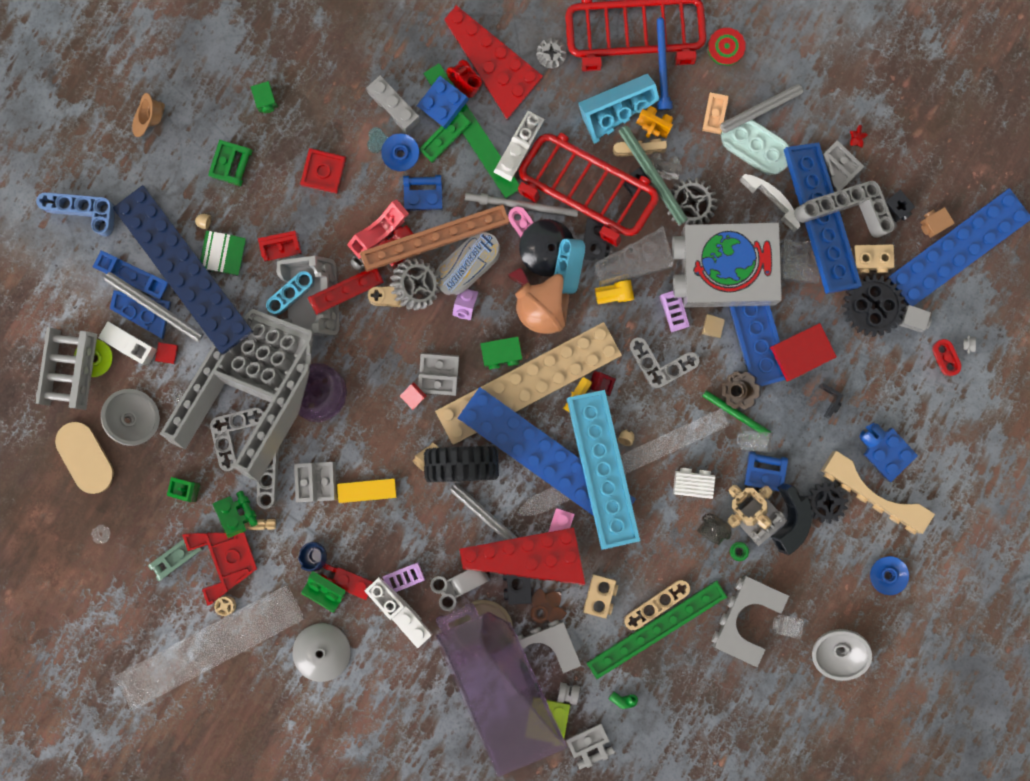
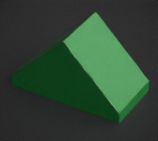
M171 477L167 496L187 502H196L200 483Z

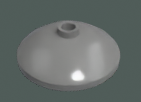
M119 390L108 397L101 409L103 429L110 438L123 445L135 446L145 443L155 434L159 426L160 416L155 402L147 394L139 390ZM124 418H128L130 423H126Z
M327 623L313 624L305 628L297 636L293 645V660L298 671L306 678L317 682L330 681L342 674L348 666L351 656L350 643L346 635L336 626ZM318 650L323 652V657L317 656Z
M837 629L826 632L817 639L813 646L812 659L815 667L824 676L834 680L847 681L858 678L868 670L872 661V650L868 641L860 634L851 630Z

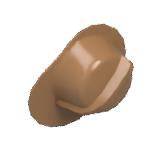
M148 93L142 96L133 119L132 131L136 137H141L148 126L159 124L163 116L165 104L152 99Z

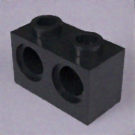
M587 218L583 241L585 243L584 259L603 262L604 257L608 258L610 246H606L607 241L595 235L593 230L596 227H609L595 219ZM592 246H598L601 249V252L599 254H593L590 248Z

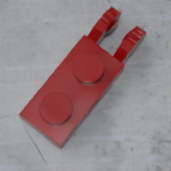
M327 563L323 566L324 569L335 572V576L333 579L324 574H319L320 576L344 589L346 592L367 600L369 595L365 590L373 581Z

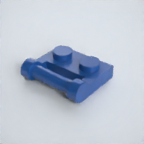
M441 175L415 178L403 176L404 208L407 211L443 210ZM436 184V190H410V185Z
M749 451L744 485L757 488L768 486L771 490L779 491L777 487L785 482L788 458L769 457ZM754 462L776 465L780 469L779 471L756 468L754 467Z

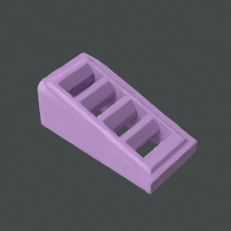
M673 291L660 295L659 297L671 333L690 327L682 298H676L675 301L667 303V299L674 297ZM678 304L679 308L669 311L668 307ZM677 312L681 313L680 316L671 318V314ZM683 319V323L673 325L674 321Z
M419 562L383 576L384 582L395 592L426 580ZM413 568L418 578L416 580H414L413 575L411 573V569ZM407 571L411 582L407 583L403 572ZM400 574L404 585L400 586L396 575ZM393 577L397 588L393 589L389 578Z

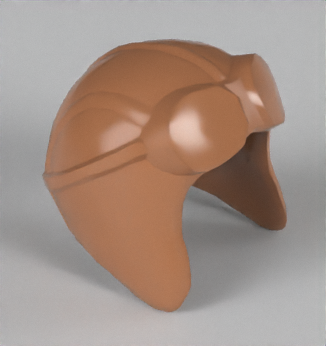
M555 274L541 284L530 285L526 283L515 293L518 317L530 330L541 334H552L561 332L566 326L569 294L562 293L564 279L561 274Z

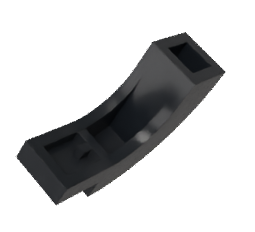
M783 483L777 488L787 505L788 518L785 525L773 534L771 538L780 553L790 555L807 538L812 522V511L807 497L800 496L798 490L793 485Z

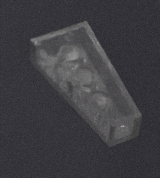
M660 227L657 231L642 237L637 242L625 246L624 249L594 263V273L598 287L671 269L674 260L664 227Z

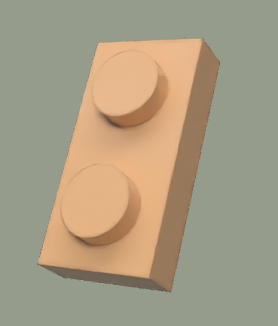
M710 92L702 131L721 134L720 124L724 122L729 96Z

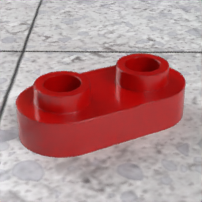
M946 339L936 341L932 351L941 372L946 376L957 375L961 371V362L952 343ZM940 346L944 347L943 353L939 351ZM948 363L952 365V370H948Z

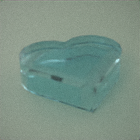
M375 127L369 131L370 140L367 143L369 151L378 153L382 150L387 136L380 128Z

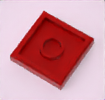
M309 148L300 185L338 194L347 158Z

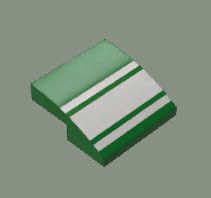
M206 231L200 261L209 271L238 276L246 238Z

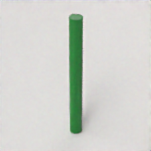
M706 390L702 397L766 438L770 435L771 431L737 409H733Z

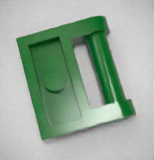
M219 139L208 176L242 187V177L248 158L252 155L253 150ZM237 152L242 153L235 177H231L230 173Z

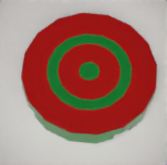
M732 28L716 30L708 42L709 56L719 65L731 66L736 64L743 57L746 50L743 35Z

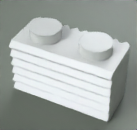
M680 468V471H675L673 494L713 499L715 475H711V471L699 470V474L691 473L692 469Z

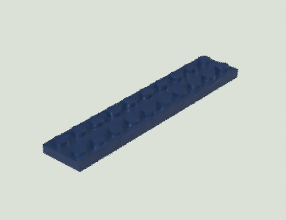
M144 185L113 207L114 211L222 355L254 332Z

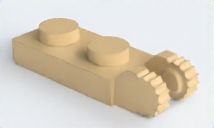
M653 139L649 143L638 141L646 154L666 152V141H661V139ZM625 142L614 144L613 154L616 157L634 156Z

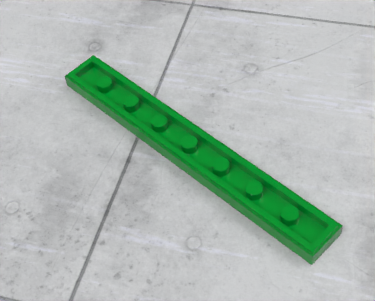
M439 63L423 73L431 86L439 76L453 85ZM465 104L460 111L472 124L462 134L504 198L507 199L519 191V183L514 176L509 181L494 173L501 156Z
M716 580L586 663L597 680L721 602L727 596Z

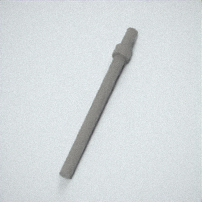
M481 193V195L465 194V200L480 202L479 204L481 205L503 204V206L521 207L527 210L577 217L578 210L492 197L485 193Z

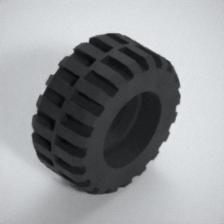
M496 446L428 448L424 452L425 480L427 482L497 480L499 477L498 449Z

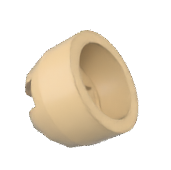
M198 215L195 219L196 225L201 229L208 230L211 223V215Z
M627 429L623 430L618 437L619 443L624 446H631L634 441L633 432H628Z

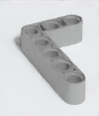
M868 181L809 200L798 206L794 211L796 220L805 223L859 205L869 232L873 237L880 238L894 229V221L880 186L875 181Z

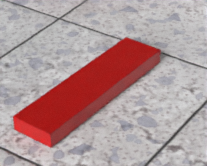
M377 268L367 272L365 270L309 296L308 300L317 315L373 287L383 284L384 281Z

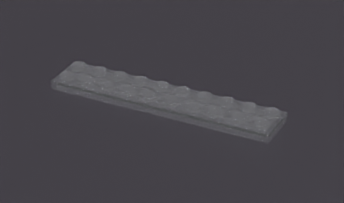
M285 585L114 676L131 711L305 618L288 585Z

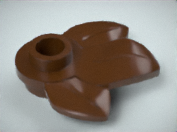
M541 588L534 592L532 596L533 607L531 609V617L535 622H552L557 619L560 621L566 616L567 612L559 607L561 592L552 591L545 595ZM539 609L544 611L541 617L536 614Z

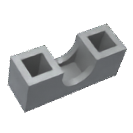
M381 76L377 77L366 88L374 101L391 115L394 122L406 134L420 123V118L415 111Z

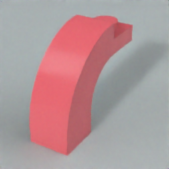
M397 199L392 201L375 222L353 236L347 244L348 247L360 259L361 251L376 247L385 238H390L393 232L405 223L404 219L409 213Z

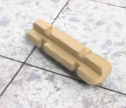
M257 519L258 524L254 527H251L249 522L244 524L246 530L276 529L275 519H267V521L265 519Z

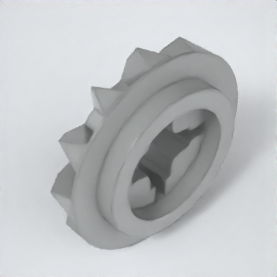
M552 38L543 40L538 45L536 53L539 63L546 68L559 67L564 63L567 54L565 45L559 39ZM550 46H552L554 52H557L554 54L553 60H551L549 54H546V52H549Z

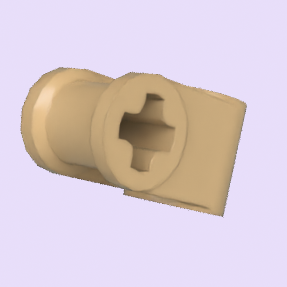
M373 287L368 292L369 302L374 306L403 307L400 306L401 300L395 301L397 295L391 294L394 287ZM375 292H379V295L382 296L378 298V301L371 297L375 295Z

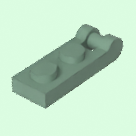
M183 539L150 563L148 567L156 573L158 581H161L201 552L203 548L199 547L188 551ZM161 563H164L167 567L164 571L160 567Z

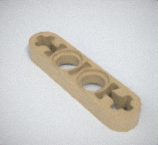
M683 580L675 581L629 612L624 618L625 626L630 630L639 629L685 598L690 592L689 584ZM678 584L685 585V592L683 594L681 592L676 593L675 595L678 598L674 600L669 590L672 588L674 592L678 589ZM663 594L670 596V603L667 605L660 603V596ZM647 605L654 607V613L651 616L644 614V607ZM640 610V613L645 618V620L642 621V619L639 618L636 621V626H634L633 624L628 625V623L630 622L629 617L632 616L633 618H636L637 616H639L636 612Z

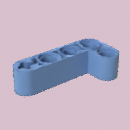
M45 192L39 194L36 199L38 207L48 213L92 217L91 228L101 236H109L113 232L114 204L106 198ZM49 200H50V201H52L53 203H55V205L52 204V203H47V204L45 205V202H49ZM69 200V207L64 209L63 204ZM85 202H89V207L86 210H82V205ZM108 204L107 210L101 212L102 205ZM105 222V229L99 231V225Z

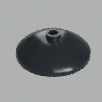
M544 219L532 223L525 229L520 239L519 253L522 262L534 274L545 277L554 276L560 243L563 239H574L572 233L564 224L556 220ZM549 244L553 245L552 251L548 250Z

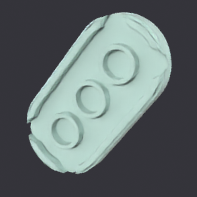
M750 120L727 133L721 132V141L724 147L760 172L767 175H775L784 171L788 166L783 151L786 147H789L788 144L754 120Z

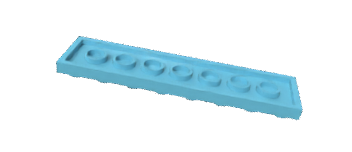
M605 390L568 397L567 403L601 550L639 542V533Z

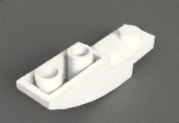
M527 111L494 173L509 181L512 180L543 124V118Z
M378 578L365 590L384 614L397 624L417 648L433 635L423 624L419 615L381 578Z

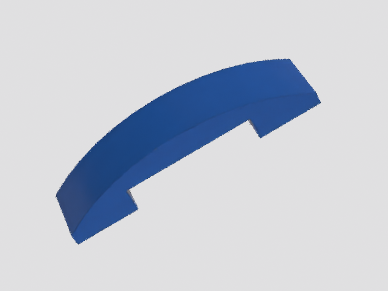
M102 250L93 265V268L105 274L111 272L134 288L160 300L169 284L167 281Z

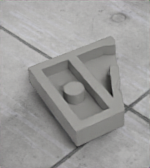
M838 140L823 154L835 192L842 190L864 168Z

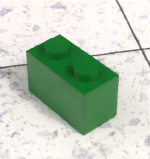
M518 337L480 343L484 366L489 367V370L499 369L502 364H508V367L519 365V361H522Z

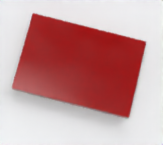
M820 323L770 347L787 382L836 358V354Z

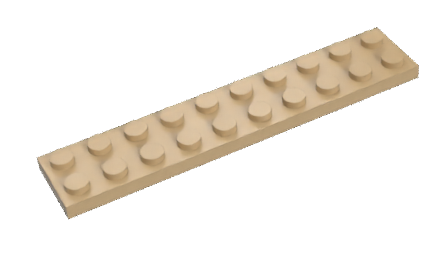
M603 322L485 384L481 388L511 410L517 412L621 357L622 354ZM478 389L435 411L453 445L477 433L460 421L458 416Z

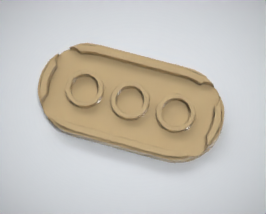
M79 422L67 423L61 427L56 435V448L77 486L82 491L90 494H97L107 490L112 483L114 469L92 429Z

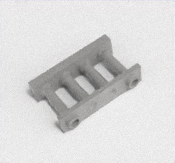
M47 327L44 337L45 344L38 390L36 392V404L50 406L51 400L69 402V408L86 410L97 334L80 331L79 337L61 335V330ZM59 343L78 345L76 356L58 354ZM56 363L75 364L74 374L55 373ZM54 381L72 383L71 394L52 392Z

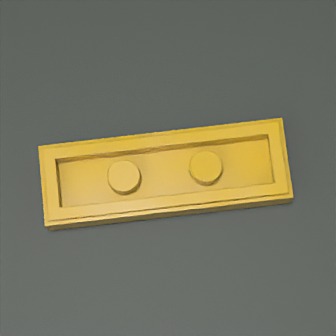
M395 479L337 484L339 503L397 498Z

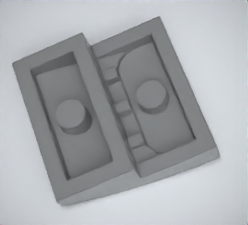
M421 352L418 387L428 394L456 396L459 355Z
M336 462L294 464L296 502L337 500Z

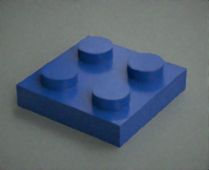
M439 76L417 104V107L446 129L468 102L469 98Z

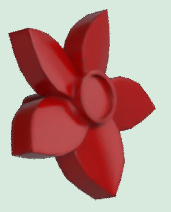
M859 125L856 131H850L851 146L863 147V139L867 137V134L861 133L862 125Z

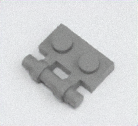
M601 723L566 739L573 757L576 758L581 755L583 760L577 762L579 770L585 767L589 768L593 766V763L602 759L604 761L608 759V756L615 753L612 746L607 749L603 747L604 744L609 742V739ZM598 748V753L590 757L588 756L587 752Z

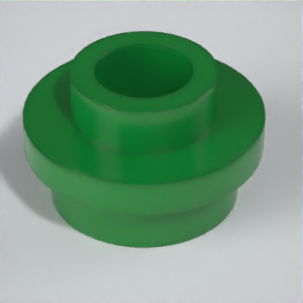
M736 542L730 547V556L736 561H744L749 555V548L743 542ZM737 548L742 549L741 555L736 554Z

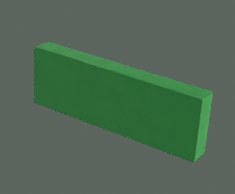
M460 111L446 129L441 126L419 150L431 163H434L472 122Z

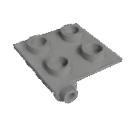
M754 498L740 511L750 518L761 510L762 505ZM765 499L768 504V513L766 515L772 523L768 529H763L758 525V522L754 526H746L743 521L740 524L742 529L758 547L787 521L784 518L785 516L767 499Z

